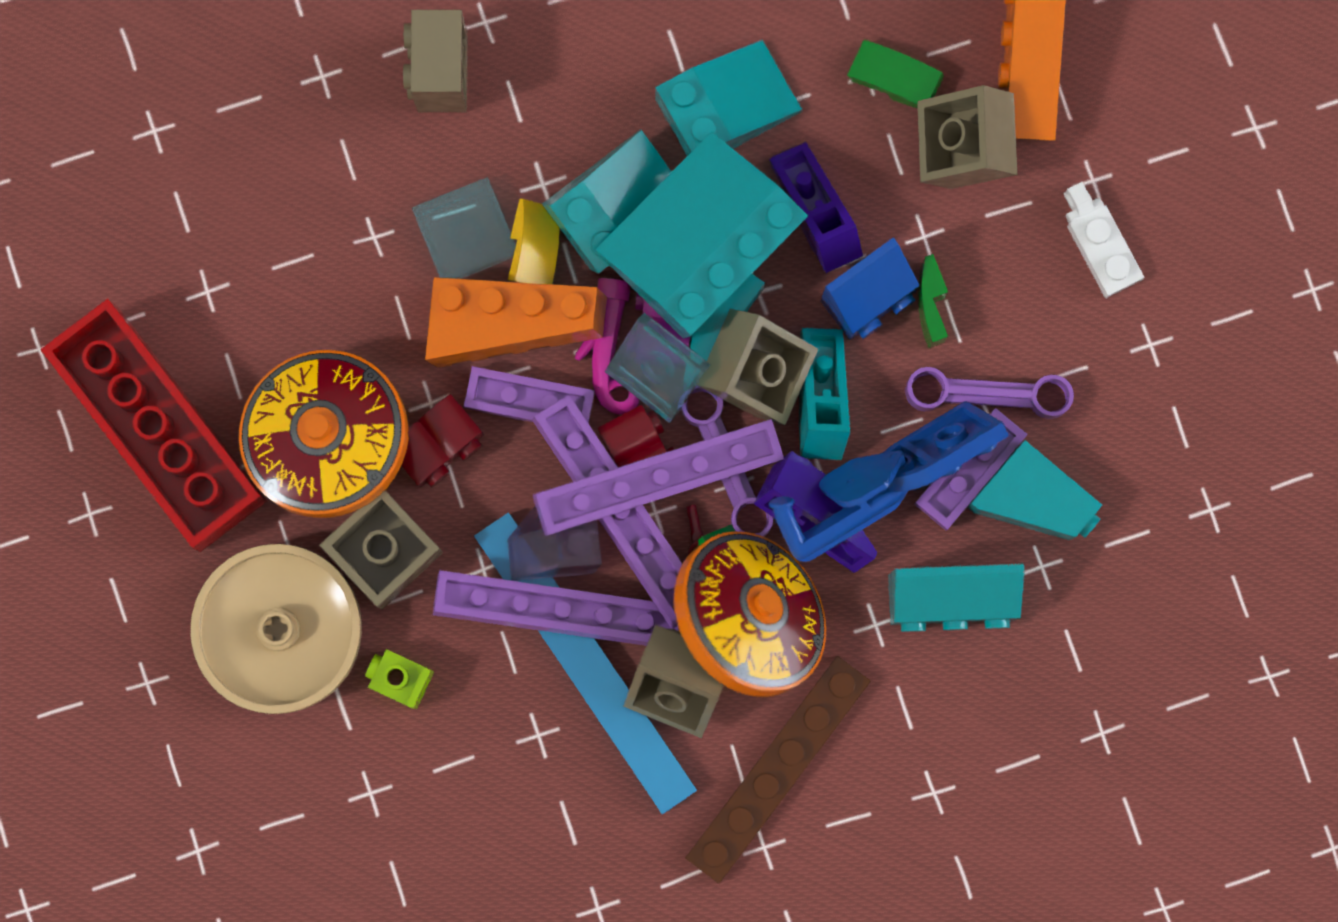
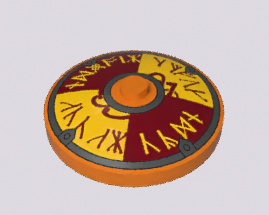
M310 351L291 357L278 364L255 386L244 406L240 420V453L251 480L265 496L278 506L306 517H337L354 512L371 503L394 480L407 450L408 419L404 404L396 388L372 363L343 351Z
M733 531L711 537L695 548L684 560L678 572L674 590L676 619L690 652L713 678L739 693L756 697H768L782 694L794 688L814 672L822 658L826 642L824 608L812 579L802 565L788 551L763 536L749 532Z

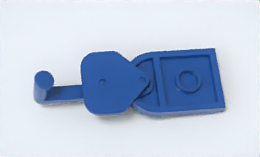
M964 401L894 443L883 453L852 459L825 475L819 483L822 493L845 508L804 533L792 509L794 505L793 498L787 496L777 497L770 500L769 506L773 508L776 522L792 555L799 561L808 562L894 511L909 490L923 487L940 477L956 473L960 470L962 464L977 455L991 452L995 449L998 442L1009 435L1002 421Z

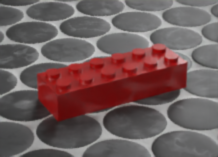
M108 298L40 349L193 549L202 552L267 502L124 314Z

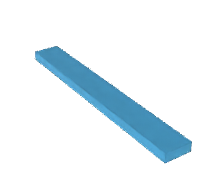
M509 512L474 535L503 580L560 588ZM538 630L660 812L664 814L696 792L697 789L649 718L623 707L629 689L594 638Z

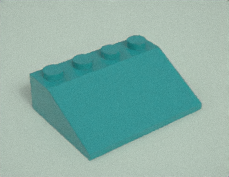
M711 132L595 251L685 339L691 336L808 215L776 183Z

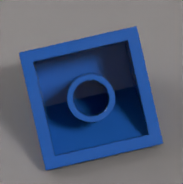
M893 237L825 286L820 302L849 340L858 334L862 339H865L883 325L879 320L891 310L898 315L916 301L913 294L916 293L919 283L899 244Z

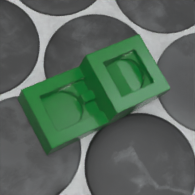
M864 39L847 76L851 82L887 93L891 100L918 109L917 101L935 96L944 74L912 57Z
M933 254L924 258L918 281L919 315L928 349L943 344L948 338L935 304L945 299L948 290Z

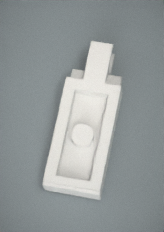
M1082 182L1068 188L1064 196L1072 211L1066 214L1069 222L1067 227L1104 297L1108 298L1145 278L1107 206H1104L1100 197L1092 201Z

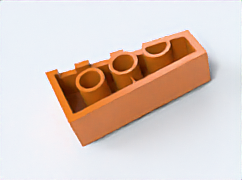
M1004 0V4H1007L1006 21L1002 23L1001 46H1005L1004 63L999 65L998 87L1003 88L1004 91L1014 93L1016 139L1052 141L1056 139L1066 0Z
M434 277L425 360L437 368L452 366L453 363L474 362L488 359L491 356L508 353L517 354L529 352L528 350L540 347H555L603 338L607 296L597 287Z

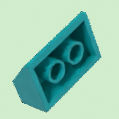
M1024 564L895 569L888 575L890 625H901V632L926 631V624L943 623V631L968 630V622L982 621L985 623V629L1010 628V620L1021 618Z

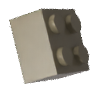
M411 10V23H404L403 31L404 48H407L408 59H411V64L403 65L404 89H407L408 99L414 100L418 112H467V29L462 10Z
M982 85L917 101L920 182L954 189L1017 175L1014 93Z
M730 309L696 385L754 417L764 420L772 419L775 423L785 425L818 352V348L761 315Z
M386 491L382 492L371 503L354 512L320 544L323 550L367 597L382 610L444 553Z
M655 624L623 707L702 738L724 685L713 678L698 663L687 647L680 631L670 628L666 629Z

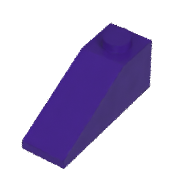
M804 142L769 158L783 191L808 215L800 226L825 273L863 257L857 227L808 144Z
M793 451L788 453L783 460L778 461L772 466L753 503L775 518L773 508L769 506L770 500L783 496L793 498L794 505L792 509L803 533L845 508L822 493L819 483L826 474L814 467L808 459L798 456ZM861 530L824 553L855 573L874 560L878 552L864 531Z

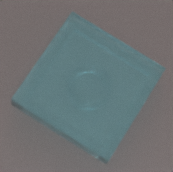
M488 177L412 207L440 278L461 279L513 258L516 244L513 239H510L511 232Z
M643 313L635 322L605 372L670 423L677 416L710 367V364L651 317Z

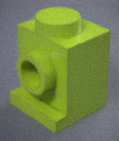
M386 649L383 657L378 654L374 655L365 677L371 679L368 688L417 710L434 675V671ZM394 669H400L404 674V679L399 685H392L389 682V674Z

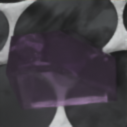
M535 505L507 539L511 581L594 574L602 564L596 520L545 535Z

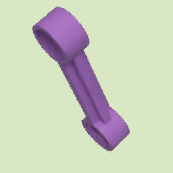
M923 367L911 375L905 387V395L909 404L915 409L925 412L937 409L942 403L961 404L967 401L972 405L1031 408L1041 418L1055 419L1063 415L1071 407L1074 399L1072 386L1065 378L1058 375H1047L1039 379L1035 384L951 379L946 378L936 368ZM930 375L940 382L942 391L935 403H923L915 397L912 384L917 378ZM1048 382L1058 385L1063 390L1066 399L1065 405L1061 409L1051 412L1043 409L1036 398L1040 386Z
M696 384L688 388L683 395L681 410L685 420L699 428L703 440L728 433L721 419L723 399ZM695 392L711 394L717 400V409L713 416L708 418V420L693 418L688 413L687 401L691 394ZM745 472L721 479L734 508L731 515V524L735 531L741 532L744 531L737 525V515L745 505L753 504L756 500ZM767 513L765 528L760 533L755 534L765 537L772 527L773 517Z

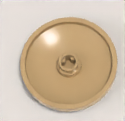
M269 544L257 546L242 551L226 560L204 583L192 612V648L204 677L227 700L245 709L260 713H292L309 708L327 698L348 676L356 661L361 644V613L356 596L348 581L331 563L321 556L292 545Z

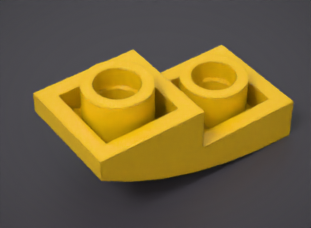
M519 199L510 239L517 240L508 276L509 281L553 284L560 228L541 203Z

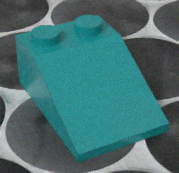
M763 40L692 67L655 87V100L687 156L711 132L734 149L802 112L801 106Z
M639 130L551 196L542 205L588 268L600 273L609 264L595 249L672 171L644 132Z

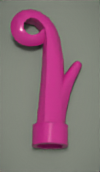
M599 278L597 288L607 296L603 338L583 341L575 354V359L578 361L583 360L593 349L592 374L596 397L600 404L611 413L625 414L636 408L639 404L641 397L640 389L637 383L630 378L617 377L611 379V372L624 306L626 302H629L631 286L624 280ZM619 387L627 388L629 392L628 398L622 402L614 400L611 394Z

